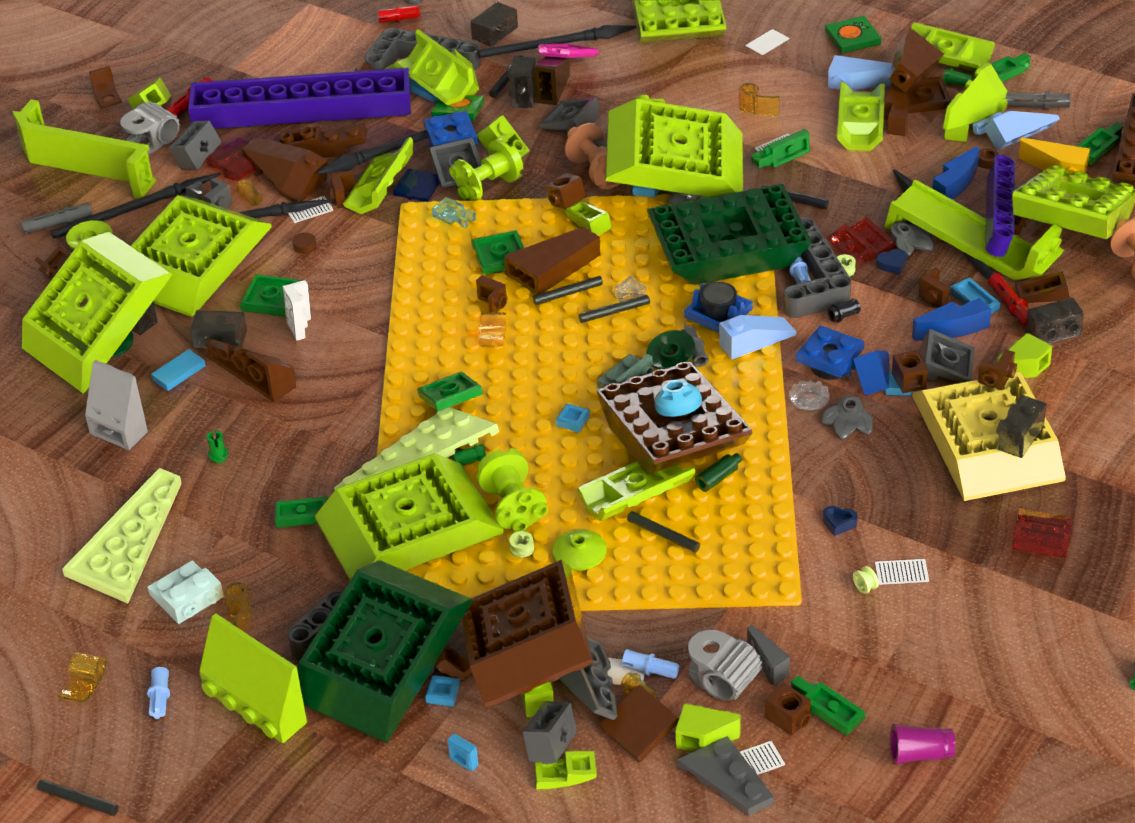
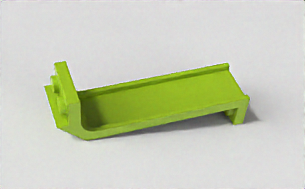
M31 99L20 112L12 111L21 147L30 163L130 182L133 197L136 199L144 197L156 182V178L152 176L147 152L149 145L45 126L39 101Z
M916 179L896 201L893 200L891 202L884 226L890 230L894 223H905L908 220L975 259L981 260L986 265L1014 281L1042 275L1065 251L1059 247L1062 241L1059 237L1063 228L1053 224L1034 245L1014 235L1005 256H993L985 249L986 218Z

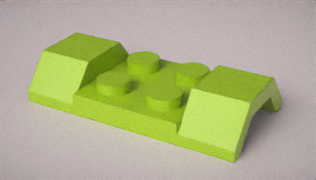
M913 22L911 28L944 53L939 63L948 66H960L961 69L975 72L984 64L990 63L995 42Z
M417 29L415 32L417 40L415 48L408 58L397 61L395 66L397 68H409L410 78L445 104L451 105L462 101L474 83L473 69Z
M841 82L837 139L847 150L871 151L883 141L885 84H880L872 92H853L845 82Z
M408 137L396 153L388 152L374 157L343 205L360 214L378 208L387 194V187L393 183L395 174L405 167L413 154V139Z
M636 461L584 484L577 489L587 511L599 521H603L623 512L626 506L629 508L639 505L644 500L661 495L666 490L669 491L689 482L695 474V468L691 466L683 470L676 465L647 475Z

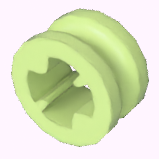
M846 254L837 256L849 277L855 273V258Z
M518 531L510 536V552L512 555L525 558L533 553L534 542L533 536L530 533Z
M864 566L861 571L857 570L853 573V581L861 593L867 594L870 592V589L873 590L879 586L878 578L870 567Z

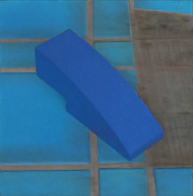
M976 146L943 165V173L933 178L932 189L952 200L958 197L968 187L976 174L980 148Z
M980 298L960 307L955 302L948 303L913 319L912 338L915 341H923L929 329L951 338L979 332L990 327L991 308Z

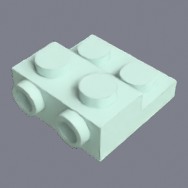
M193 560L147 587L149 595L178 624L224 597L221 582L207 568L201 569Z

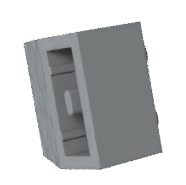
M95 360L92 366L85 413L89 432L103 440L130 450L148 433L136 378L128 372Z

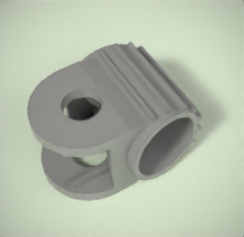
M151 101L140 104L121 119L122 129L132 134L126 141L135 143L149 141L146 144L149 145L148 154L160 149L164 144L171 143L177 137L178 131H180L177 116ZM142 119L144 122L138 124L137 120Z
M704 630L695 634L689 641L688 654L692 660L689 666L690 680L694 685L707 691L717 699L724 701L736 700L763 668L761 666L762 661L759 658L760 655L757 654L749 643L741 639H735L724 632ZM708 644H714L719 647V650L715 653H707L703 648Z

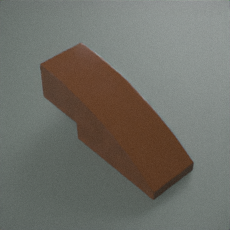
M891 83L884 101V120H888L887 134L905 136L908 122L907 92L905 93L893 83Z

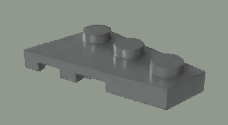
M728 736L677 759L678 768L684 772L688 770L694 774L698 782L704 786L709 785L721 793V798L747 816L774 804V796Z

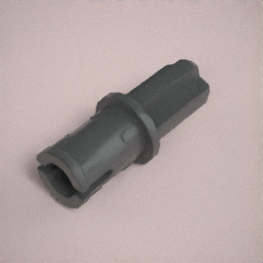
M685 325L681 331L688 333L693 338L696 346L694 356L692 357L693 364L696 367H702L709 361L703 348L704 342L698 337L693 326Z

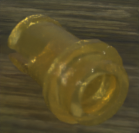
M241 180L238 183L237 193L242 197L244 196L251 206L259 205L262 202L263 196L254 188L252 181Z
M629 672L623 677L621 686L625 693H631L639 684L653 697H657L658 691L642 681L638 673L633 674Z

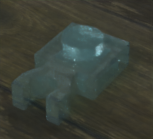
M447 197L432 209L433 217L452 224L454 221L458 222L463 228L468 227V219L471 221L476 220L475 211L465 209L464 204Z

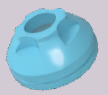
M679 379L669 381L655 397L656 411L660 415L669 417L689 414L698 409L702 403L699 389L687 381H680Z

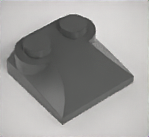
M590 97L561 101L540 123V127L568 134V131L573 127H579L585 123H595L596 118L599 116L597 98Z
M473 137L429 147L432 167L436 171L442 188L457 185L455 179L449 173V167L453 166L456 160H465L473 169L481 166V160Z
M929 329L919 350V355L928 369L927 380L937 381L940 377L959 383L971 381L975 347Z

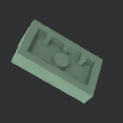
M629 354L597 380V388H604L608 384H617L627 381L631 377L652 373V356L647 354L642 359H639Z

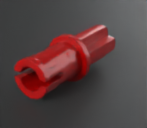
M417 5L400 8L396 6V8L378 10L379 23L398 21L399 23L400 20L419 18V7Z

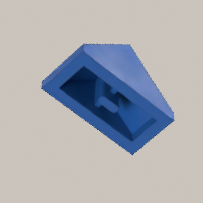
M873 351L853 358L863 392L866 396L889 388L888 351Z

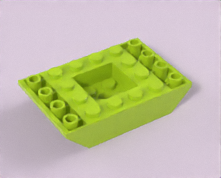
M631 0L639 43L724 35L726 31V22L720 0Z
M634 99L608 112L605 181L689 195H701L703 197L743 191L742 132L725 113Z
M1052 165V167L1047 168L1013 191V215L1051 225L1056 224L1062 228L1108 239L1116 230V225L1119 221L1129 219L1135 204V189H1133V185L1128 183L1117 185L1110 183L1111 180L1108 178L1097 177V179L1088 177L1087 173L1080 171L1070 173L1066 172L1064 167Z
M177 195L131 245L132 248L172 274L152 303L193 317L272 226L270 223L196 198Z
M110 232L82 240L22 319V349L84 394L90 386L93 362L97 360L107 364L171 278L172 274ZM88 298L87 304L84 307H81V304L84 302V300Z
M435 453L336 488L315 515L317 524L349 580L352 579L358 569L378 560L405 571L504 534L503 528L498 524L496 517L461 463ZM408 506L411 508V509H408V510H403V509H402V508H405V507H408Z

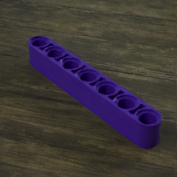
M1005 155L995 156L987 176L985 249L988 253L997 257L1005 256L1014 236L1012 195L1015 190V162Z

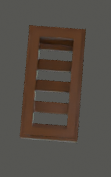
M1063 271L1015 283L1018 296L1025 299L1027 303L1065 301L1070 299ZM1024 290H1029L1030 293L1025 294Z

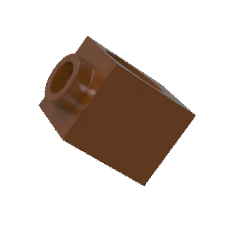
M565 173L546 184L548 200L552 206L567 209L586 198L580 176Z
M917 350L893 355L892 375L902 394L927 388L928 369Z
M785 683L765 699V718L791 736L800 728H805L811 720V700Z

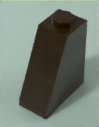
M546 56L534 65L536 103L558 104L570 76L569 58Z

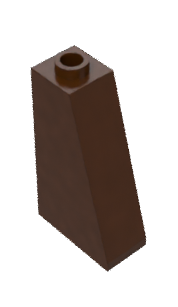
M909 28L897 45L888 80L906 93L934 70L944 53L912 28Z
M581 227L504 256L506 275L536 295L544 293L599 257L600 237Z

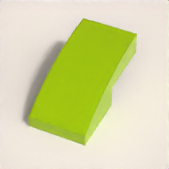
M565 751L564 759H558L556 763L542 764L541 762H535L536 789L567 787L595 779L597 771L594 751Z

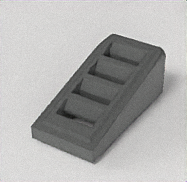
M752 625L747 627V643L760 655L762 669L773 685L778 684L790 675V656Z

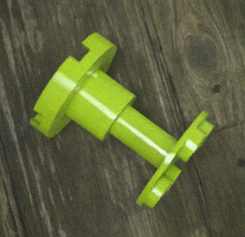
M499 137L491 141L488 146L489 156L482 159L481 166L475 169L462 159L456 160L453 166L449 167V173L455 179L458 186V194L463 200H480L483 195L481 181L486 178L493 180L500 176L507 182H514L522 177L523 174H520V171L523 169L521 156L514 145L509 147L506 143L509 140Z
M509 448L510 451L505 452L498 449L487 454L479 462L477 467L479 472L476 474V479L483 491L489 494H499L503 498L495 511L498 524L505 529H512L515 533L525 531L528 526L535 523L548 512L546 498L538 489L523 488V482L529 472L528 463L524 455L514 448Z

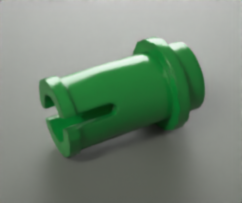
M950 68V70L946 69L943 76V82H946V85L954 84L966 87L968 80H972L971 74L957 72L953 68Z
M215 430L216 439H214L213 432L210 431L206 436L209 445L208 457L214 463H222L228 456V449L224 446L223 434L221 431Z
M476 443L474 447L457 451L452 456L454 461L464 466L477 461L480 462L486 456L483 445H477Z

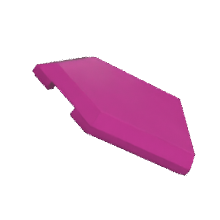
M568 43L538 45L539 53L542 56L596 57L599 53V50L596 48Z

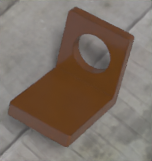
M110 66L89 72L94 96L101 109L122 103L115 89ZM105 97H114L111 101H103Z

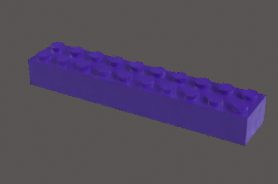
M409 68L191 83L188 108L191 124L194 121H210L213 128L227 129L242 126H270L285 123L294 124L299 122L411 115Z

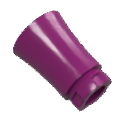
M893 723L890 731L892 762L894 765L914 761L953 758L955 755L954 732L952 729H942L941 727H915Z

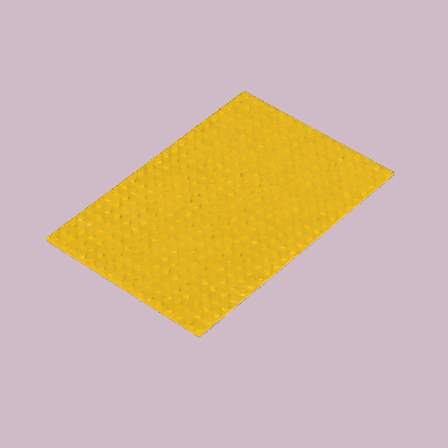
M660 194L655 197L639 195L592 196L581 200L609 213L612 228L599 235V257L545 292L597 276H601L603 285L535 305L532 296L536 294L507 276L506 270L483 275L472 248L471 240L517 230L523 247L526 248L580 228L565 215V209L552 206L548 198L455 200L401 204L377 456L384 449L398 442L402 436L416 429L420 423L427 421L437 413L434 408L419 397L417 391L419 387L463 372L482 386L483 394L450 408L497 424L499 433L493 436L487 433L479 437L477 445H483L486 455L498 449H501L502 452L510 451L509 448L519 450L524 455L529 470L523 482V488H535L541 491L546 498V505L548 507V512L525 530V532L533 536L534 551L528 557L519 558L512 555L509 539L515 532L512 529L503 528L504 534L405 571L466 597L473 598L555 563L553 545L556 539L565 532L586 529L599 534L604 539L607 552L603 561L597 566L582 571L571 570L581 611L796 606L801 604L802 597L780 341L731 360L719 346V333L684 317V310L692 303L694 291L696 289L700 291L701 284L695 285L671 270L647 213L649 208L670 205L666 200L673 195L679 194ZM774 270L713 281L729 283L736 289L737 295L753 301V309L747 315L778 317ZM481 275L506 285L507 303L495 315L489 314L488 303L479 300L477 297L476 280ZM643 295H648L650 299V304L584 323H581L578 314ZM685 325L693 326L698 337L704 342L703 348L709 359L706 365L696 368L750 426L753 434L744 445L678 465L683 470L691 466L695 468V474L689 482L669 491L666 490L661 495L644 500L639 505L629 508L626 506L623 512L599 521L587 511L577 488L632 464L636 460L608 425L597 395V389H599L597 388V380L629 354L642 359L646 356L649 343L659 334L672 330L681 331ZM566 404L590 410V418L580 433L556 426V419ZM463 445L456 448L455 451L457 452L467 448L474 447V445ZM735 453L741 456L742 462L738 464V470L709 491L704 492L697 486L695 477L726 454L732 456ZM452 455L447 457L448 459L453 460ZM478 461L464 465L463 468L496 517V508L503 498L499 494H489L482 490L476 479V474L479 472L477 468ZM408 506V507H405V508H402V509H403V510H408V509H411V508ZM633 511L700 543V548L696 553L627 521L628 514Z

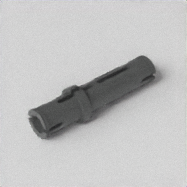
M1045 91V93H1007L1006 95L1008 100L1007 106L1044 107V109H1049V107L1070 108V93L1051 94L1050 91ZM1014 99H1034V101H1014ZM1038 99H1057L1058 101H1038Z
M89 202L72 207L65 206L64 209L21 221L25 234L60 224H70L78 219L92 216Z

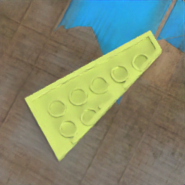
M448 407L438 411L427 421L420 423L412 432L402 436L398 442L384 449L380 455L370 462L363 464L362 468L352 475L345 477L341 483L334 487V490L433 453L447 458L455 454L456 448L467 444L472 446L479 442V437L487 433L491 436L499 433L496 423Z
M159 468L62 569L64 576L128 604L182 484L180 476Z

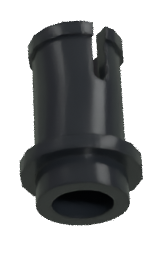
M855 298L841 304L834 303L828 308V316L833 322H841L845 317L860 313L861 307Z

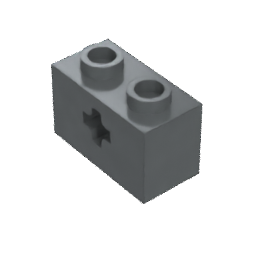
M194 121L169 147V150L181 170H197L216 151V148L222 141L210 121Z
M544 701L522 732L529 762L551 764L558 761L577 733L571 702Z

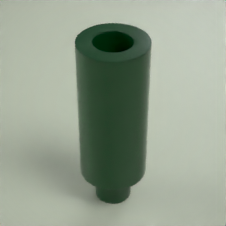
M735 453L732 456L726 454L695 477L697 486L704 492L709 491L738 470V464L742 462L741 456Z

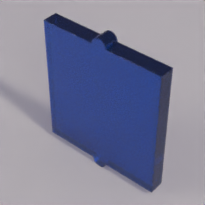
M408 169L394 189L393 196L428 202L440 184L438 176L426 170Z

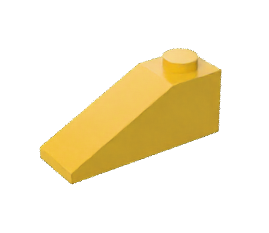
M1021 137L1018 158L1042 171L1052 167V165L1064 167L1066 172L1074 173V171L1086 173L1090 149Z

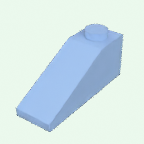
M835 55L828 70V88L840 90L841 82H845L853 91L876 88L880 84L891 86L892 82L888 78L892 63Z
M1018 111L1002 114L998 112L989 118L990 122L984 129L996 151L1019 142L1021 137L1028 138L1052 127L1060 118L1058 115Z
M739 315L719 323V346L731 360L796 335V330L784 317Z

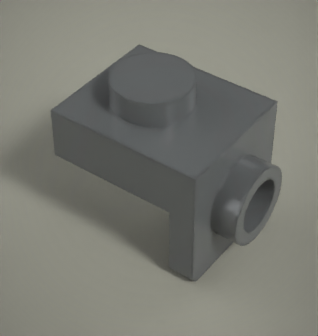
M212 178L210 180L211 191L204 195L205 202L223 208L228 207L232 204L229 185Z

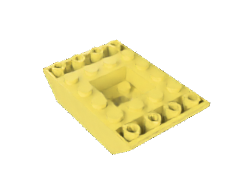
M1016 372L1013 378H1009L1003 390L980 384L978 380L913 392L912 396L964 501L1065 481L1058 439L1021 372Z

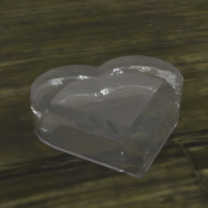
M629 276L615 286L614 295L617 300L626 301L646 295V286L632 276Z

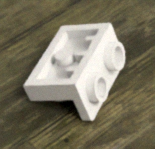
M305 280L283 286L286 322L296 341L305 338V328L308 327L307 321L311 319L308 284Z

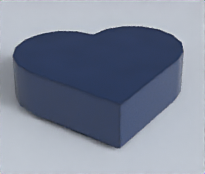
M894 249L889 253H880L877 256L876 265L881 270L901 274L907 262V253L901 249Z
M828 506L823 510V522L834 536L849 531L857 525L858 515L852 509Z

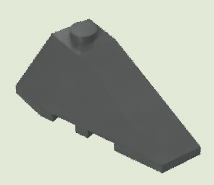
M587 637L593 663L582 670L573 671L559 679L592 712L615 720L618 717L615 695L609 688L613 684V679L607 673L611 669L609 658L601 642Z

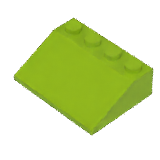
M215 613L211 617L200 667L203 691L209 697L214 696L220 700L228 710H234L242 715L247 723L255 724L261 728L269 738L274 737L282 744L285 743L307 723L297 667Z

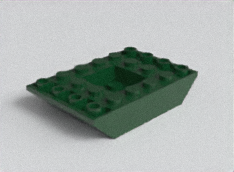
M784 184L647 209L648 216L671 270L695 285L787 268L811 245V239Z
M381 560L358 569L298 663L297 672L304 706L387 744L473 600ZM383 634L382 639L378 643H369L373 635Z

